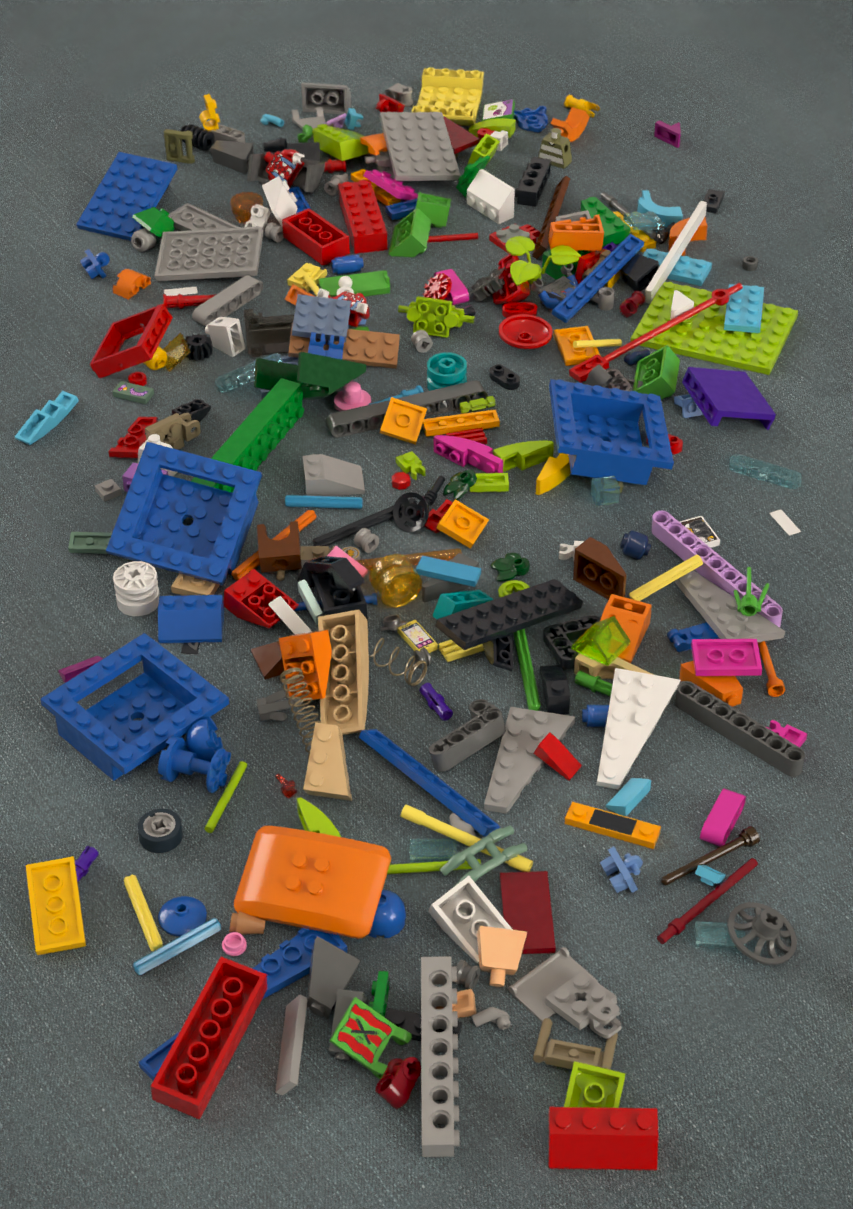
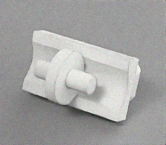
M256 204L252 206L250 211L252 215L250 221L246 222L245 227L262 226L264 231L265 226L269 224L267 221L271 209Z

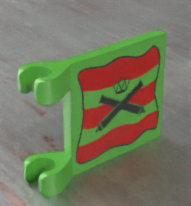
M355 997L329 1042L371 1070L378 1079H381L387 1065L379 1062L378 1059L390 1037L399 1045L409 1043L412 1035L408 1031L394 1025Z

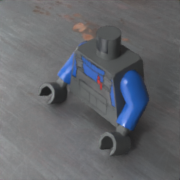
M572 263L567 264V268L565 265L561 267L562 274L567 275V278L563 276L543 288L544 283L540 278L531 284V290L539 293L540 304L554 309L579 285L575 275L571 273L573 269Z

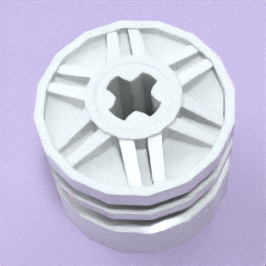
M142 561L125 563L117 568L113 575V582L119 610L129 616H143L155 611L158 607L160 596L155 568L149 563Z

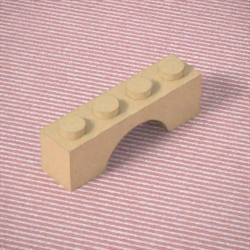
M588 644L575 658L574 674L576 675L579 671H583L595 677L600 676L601 679H613L615 668L646 674L651 673L591 644Z

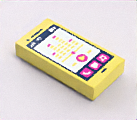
M416 620L398 627V634L414 651H420L421 648L425 647L431 653L438 649V644Z

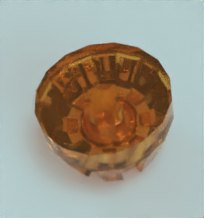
M253 192L238 193L230 201L231 210L239 223L245 222V224L250 221L252 206L256 204L264 206L262 196Z

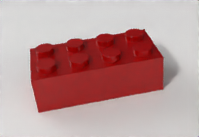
M310 208L282 219L283 237L322 266L329 264L335 257L350 254L349 236Z

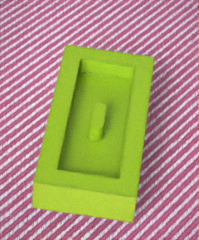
M508 473L476 474L477 481L470 487V492L509 491Z

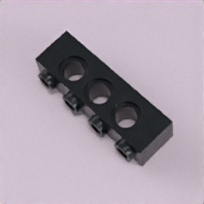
M532 157L530 163H527L526 171L523 172V177L519 181V187L515 190L517 204L537 206L551 174V159Z

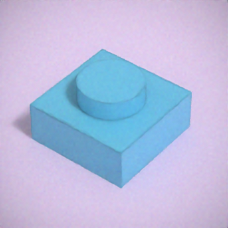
M698 865L695 872L696 875L701 876L700 881L714 886L715 883H722L726 874L706 865Z

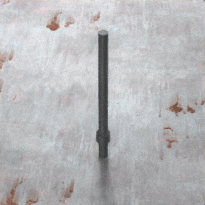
M606 192L601 193V198L605 200L608 206L615 208L650 238L656 237L654 231L620 205L616 198L609 196Z

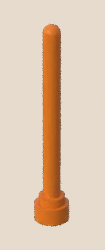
M758 642L759 652L768 677L766 684L768 694L772 697H779L785 692L784 683L776 676L766 642Z

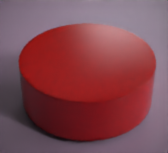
M133 372L128 376V382L145 386L147 383L146 374L143 372Z

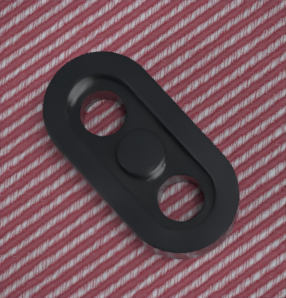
M496 364L489 369V378L507 390H515L520 386V377L505 366Z

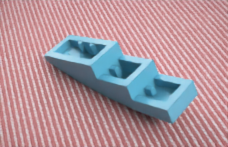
M62 391L55 401L49 400L41 411L36 409L15 435V439L31 445L45 436L79 402L77 396Z

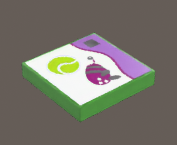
M514 99L484 105L482 121L496 118L514 119Z

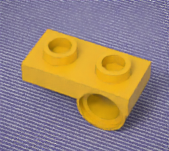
M210 94L203 95L206 110L200 113L199 119L206 130L219 129L218 122H220L218 113L215 112V109H217L216 101L211 98Z

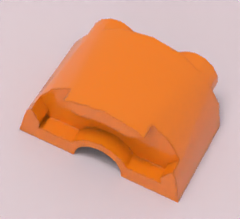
M122 270L117 276L120 278L116 286L113 285V293L129 300L138 293L139 287L144 289L150 285L151 279L134 270Z

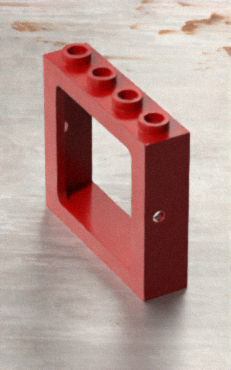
M164 304L111 324L90 363L92 370L99 378L152 359L173 318ZM142 334L136 346L119 352L126 339Z

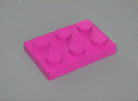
M373 169V171L366 170L364 173L365 178L398 199L413 200L418 198V194L414 192L413 188L402 185V181H396L386 171L381 173Z
M692 639L691 648L695 676H761L762 665L757 639Z

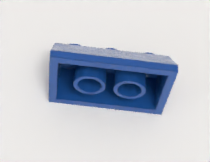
M222 595L159 596V643L222 642L224 624Z

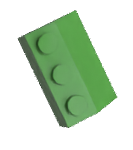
M416 208L394 226L388 254L397 257H415L419 253L422 254L427 249L431 219L420 209Z
M668 345L637 362L633 391L643 394H655L660 396L661 400L675 393L680 359ZM638 381H642V386L637 388Z

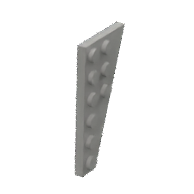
M510 707L505 725L506 732L503 734L484 802V810L508 813L520 797V792L526 785H529L532 781V776L545 763L533 754L537 746L549 732L559 741L563 740L566 736V731L575 724L574 716Z

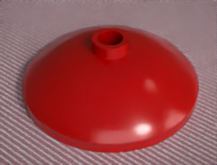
M513 315L504 319L499 325L500 338L506 344L522 350L537 349L546 345L551 340L553 333L552 327L547 321L534 315Z

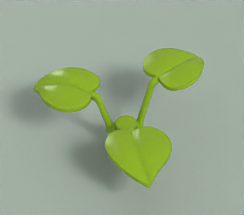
M515 236L509 238L506 242V250L509 254L514 256L526 254L528 263L518 260L511 264V277L517 286L525 281L532 284L538 278L541 279V274H545V269L550 260L556 265H567L579 261V257H581L577 251L569 246H556L551 250V256L548 257L541 269L538 264H531L529 252L535 249V244L530 238Z

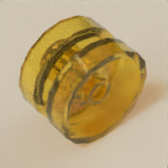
M392 554L382 558L373 566L369 574L371 586L383 604L388 607L397 608L405 606L418 596L422 588L420 575L413 568L408 558L400 554Z

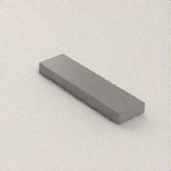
M303 995L297 996L286 1005L275 1093L282 1096L298 1085L308 1001L307 997Z

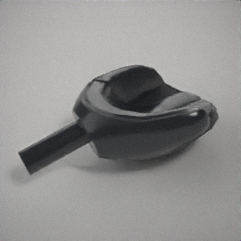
M672 222L667 227H649L656 233V237L653 240L660 244L664 243L670 234L669 230L675 223Z

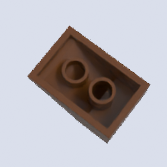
M589 537L575 548L573 580L608 600L611 594L625 597L627 574L606 545Z

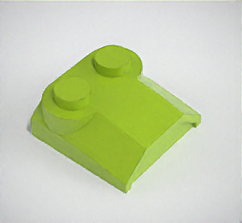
M574 1061L564 1107L619 1108L626 1073Z

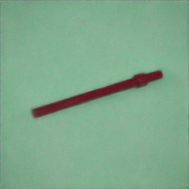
M751 858L684 915L672 920L668 924V928L657 936L658 942L664 944L674 935L678 936L683 932L689 922L758 865L756 859Z

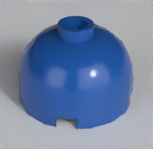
M208 717L193 723L187 731L185 741L186 751L196 753L198 759L211 762L216 751L223 748L221 737H217L215 733L218 728L213 719Z
M382 890L372 928L368 934L370 937L376 938V935H384V938H390L404 928L406 919L404 902L391 890Z

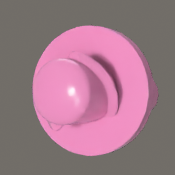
M354 381L343 386V390L334 397V408L340 412L367 406L371 403L369 393L362 390L360 384Z

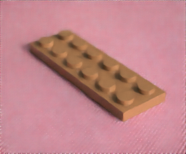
M292 328L288 357L298 358L299 352L308 353L310 338L292 336ZM348 329L342 360L362 363L368 366L397 369L400 335ZM326 340V345H324L323 350L329 351V340Z

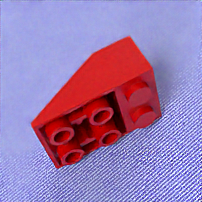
M255 569L224 590L223 606L239 619L266 628H271L281 620L268 605L274 599L281 596L293 610L299 604Z

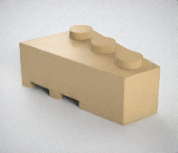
M315 722L303 790L308 795L352 801L342 731L338 725Z

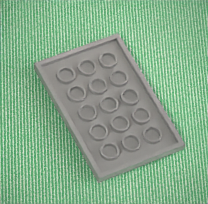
M380 112L379 118L396 181L459 179L460 172L442 112Z
M263 227L163 232L155 280L169 281L243 277L246 275L257 276Z

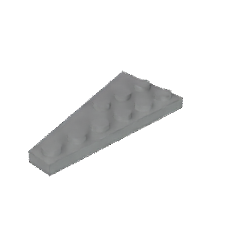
M694 570L674 581L720 639H757V642L784 638L785 631L759 613L753 616H745L738 612L735 597Z

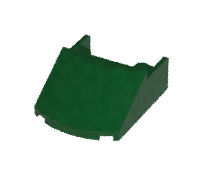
M299 352L298 365L256 358L254 388L270 391L282 378L301 384L302 400L325 398L366 372V364L306 352Z

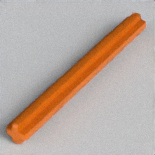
M314 510L306 511L295 520L298 521L299 532L317 518ZM290 526L286 527L272 540L286 538L290 533ZM255 552L232 571L231 574L234 580H239L260 565L259 552Z

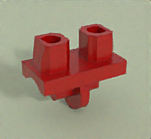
M379 94V102L376 109L380 112H403L404 105L384 94Z

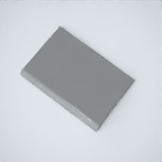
M562 947L557 953L513 985H510L508 990L542 1022L545 1018H551L556 1014L554 1010L546 1005L545 997L581 971L596 982L598 980L569 956V951L566 947Z

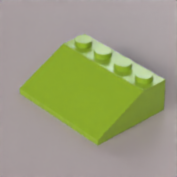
M320 124L317 128L312 129L314 142H319L320 150L341 161L369 153L368 146L360 143V137L364 136L357 132L326 124Z

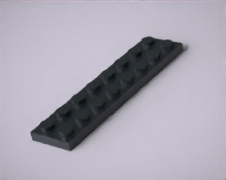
M553 579L439 618L436 621L435 627L463 650L580 609L583 600L563 586L560 581Z

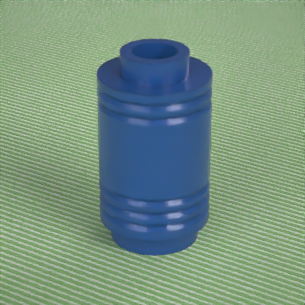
M358 254L335 257L331 260L332 271L337 275L360 272L361 268L364 267L363 258L359 257Z
M587 705L586 709H582V722H586L587 727H606L609 705Z

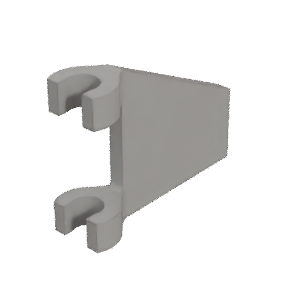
M316 107V117L299 119L298 110H291L292 122L301 129H303L304 125L317 128L318 125L326 123L322 107Z

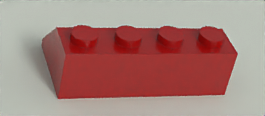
M549 1107V1169L657 1170L658 1108Z

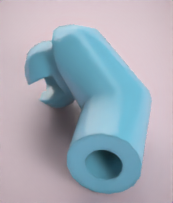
M264 114L260 120L264 125H268V122L279 127L284 125V120L269 114Z

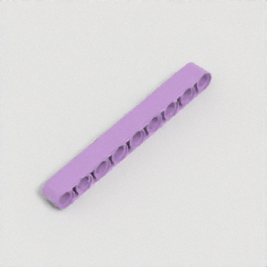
M657 511L653 514L651 531L656 538L684 561L694 555H699L703 565L695 570L701 576L735 597L734 590L738 591L740 599L746 595L747 578L668 512ZM751 582V594L759 600L762 590ZM766 594L761 605V611L757 613L778 627L781 626L782 607Z

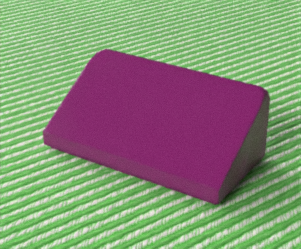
M95 656L60 669L58 673L64 683H66L103 658Z

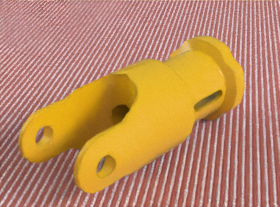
M568 95L564 102L565 108L573 107L584 110L591 118L595 115L589 110H600L598 105L583 99H576L572 95Z

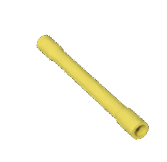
M407 804L401 812L402 818L417 825L425 826L469 847L481 840ZM496 846L498 850L502 853L504 849ZM486 848L480 851L491 856ZM521 855L505 861L509 866L522 872H530L533 865L532 860Z

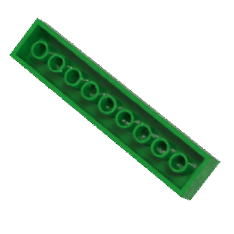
M281 378L211 459L257 471L259 465L266 460L269 453L276 448L280 440L284 439L286 433L303 416L301 384ZM194 477L191 481L232 493L234 491V487Z

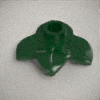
M471 469L456 473L450 478V483L444 487L443 495L446 496L454 493V498L458 501L476 483V473Z
M507 553L505 558L496 559L490 566L500 571L496 578L497 581H507L516 576L527 574L530 563L528 559L522 558L518 553Z

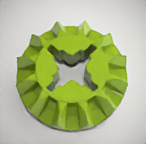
M518 580L507 581L499 587L498 597L512 594L513 590L518 592L530 588V586Z

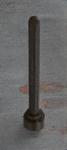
M752 826L741 830L738 838L663 876L661 883L669 885L697 870L698 865H707L741 846H754L760 842L758 832Z

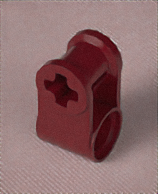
M407 1057L404 1060L401 1058L392 1059L388 1063L382 1078L377 1083L376 1093L394 1109L401 1108L408 1101L410 1093L421 1075L419 1060L415 1057Z

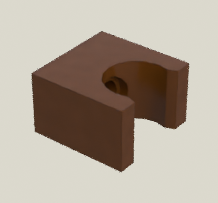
M298 521L290 522V533L282 540L270 539L267 536L265 525H257L261 573L302 569Z

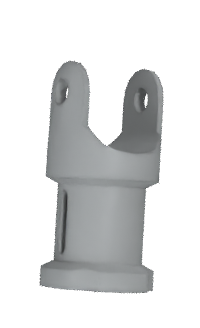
M348 174L334 175L325 184V192L331 196L336 195L338 184L347 182L349 179Z

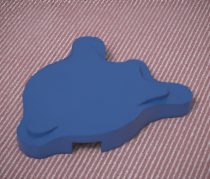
M539 106L536 110H531L530 108L514 110V119L521 129L540 132L548 125L546 106Z

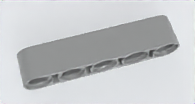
M249 275L244 276L198 306L193 311L192 319L206 327L215 319L228 316L257 297L263 290V282Z

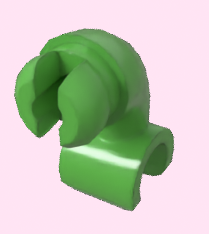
M303 126L304 133L298 135L299 143H308V139L313 135V128L311 126Z

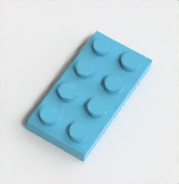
M647 248L643 256L657 260L659 265H661L668 252ZM680 256L667 279L702 286L712 269V263L702 259L698 260L688 256Z
M742 285L743 289L729 296V302L726 306L724 330L760 333L764 287Z

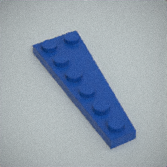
M301 928L298 931V935L290 941L285 940L279 945L280 948L271 955H265L261 958V962L252 968L267 974V991L262 999L310 973L311 953L317 936L346 953L348 952L347 945L336 934Z

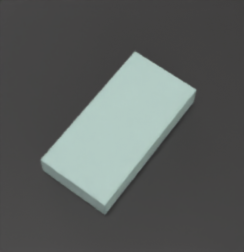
M306 580L298 582V592L315 624L318 625V617L323 616V612Z

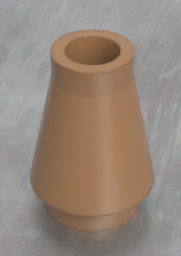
M240 911L232 913L229 932H237L241 935L264 934L266 920Z

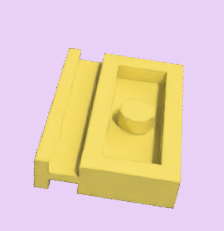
M305 263L287 279L288 285L292 286L294 284L309 292L311 288L304 280V276L309 274L317 285L319 279L327 276V269L321 270L318 266Z

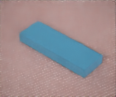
M422 556L416 567V574L475 587L481 575V568Z

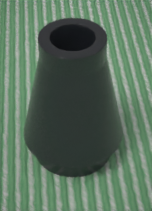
M282 137L264 142L263 144L265 152H282L288 149L286 138L282 139Z

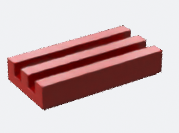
M483 428L446 433V436L460 437L484 445L487 444V437H485Z

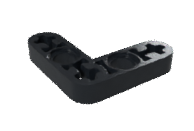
M587 616L544 628V642L561 667L567 669L574 668L578 652L570 641L595 635L601 620L599 617Z

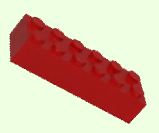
M361 180L359 182L338 184L339 203L354 254L388 250L387 231L371 181Z
M222 956L220 957L151 1084L152 1100L200 1120L267 991V974Z

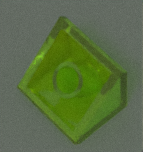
M615 616L594 623L571 646V649L609 666L629 646L630 639Z

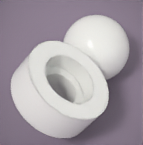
M348 276L341 277L339 279L340 288L337 290V295L346 291L354 294L351 288L352 279Z

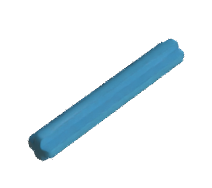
M287 495L285 497V505L287 507L361 509L363 499L361 497Z
M213 918L133 963L135 972L138 975H142L221 930L220 922Z

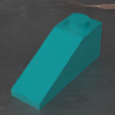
M481 590L440 594L432 616L439 619L494 599Z

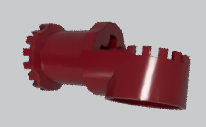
M634 291L630 298H627L620 304V313L622 312V315L626 316V318L634 315L638 307L646 302L644 294Z

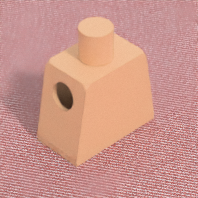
M487 926L479 927L477 931L479 967L481 971L490 972V986L504 987L505 974L514 975L516 973L527 936L526 931Z

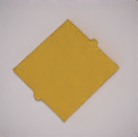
M181 333L163 349L167 353L165 364L167 370L170 372L191 352Z

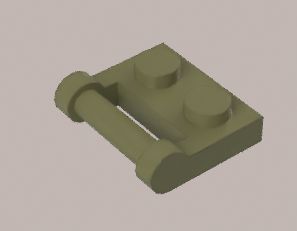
M170 129L164 131L167 160L188 164L195 162L191 131L183 132ZM182 139L185 140L187 156L183 155Z

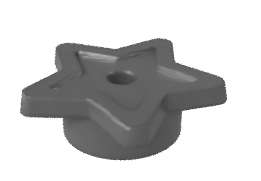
M390 615L383 619L384 626L380 630L395 631L398 627L406 625L407 621H401L399 615Z

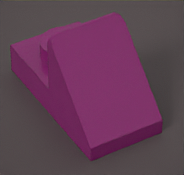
M660 120L655 122L654 137L676 148L680 147V122L672 126Z

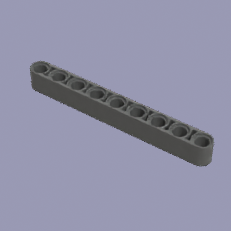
M476 380L397 399L427 408L425 417L459 410L461 402L467 401L469 403L470 400L485 399V397H488V394L482 384ZM390 400L330 414L326 418V425L332 436L336 438L381 428Z

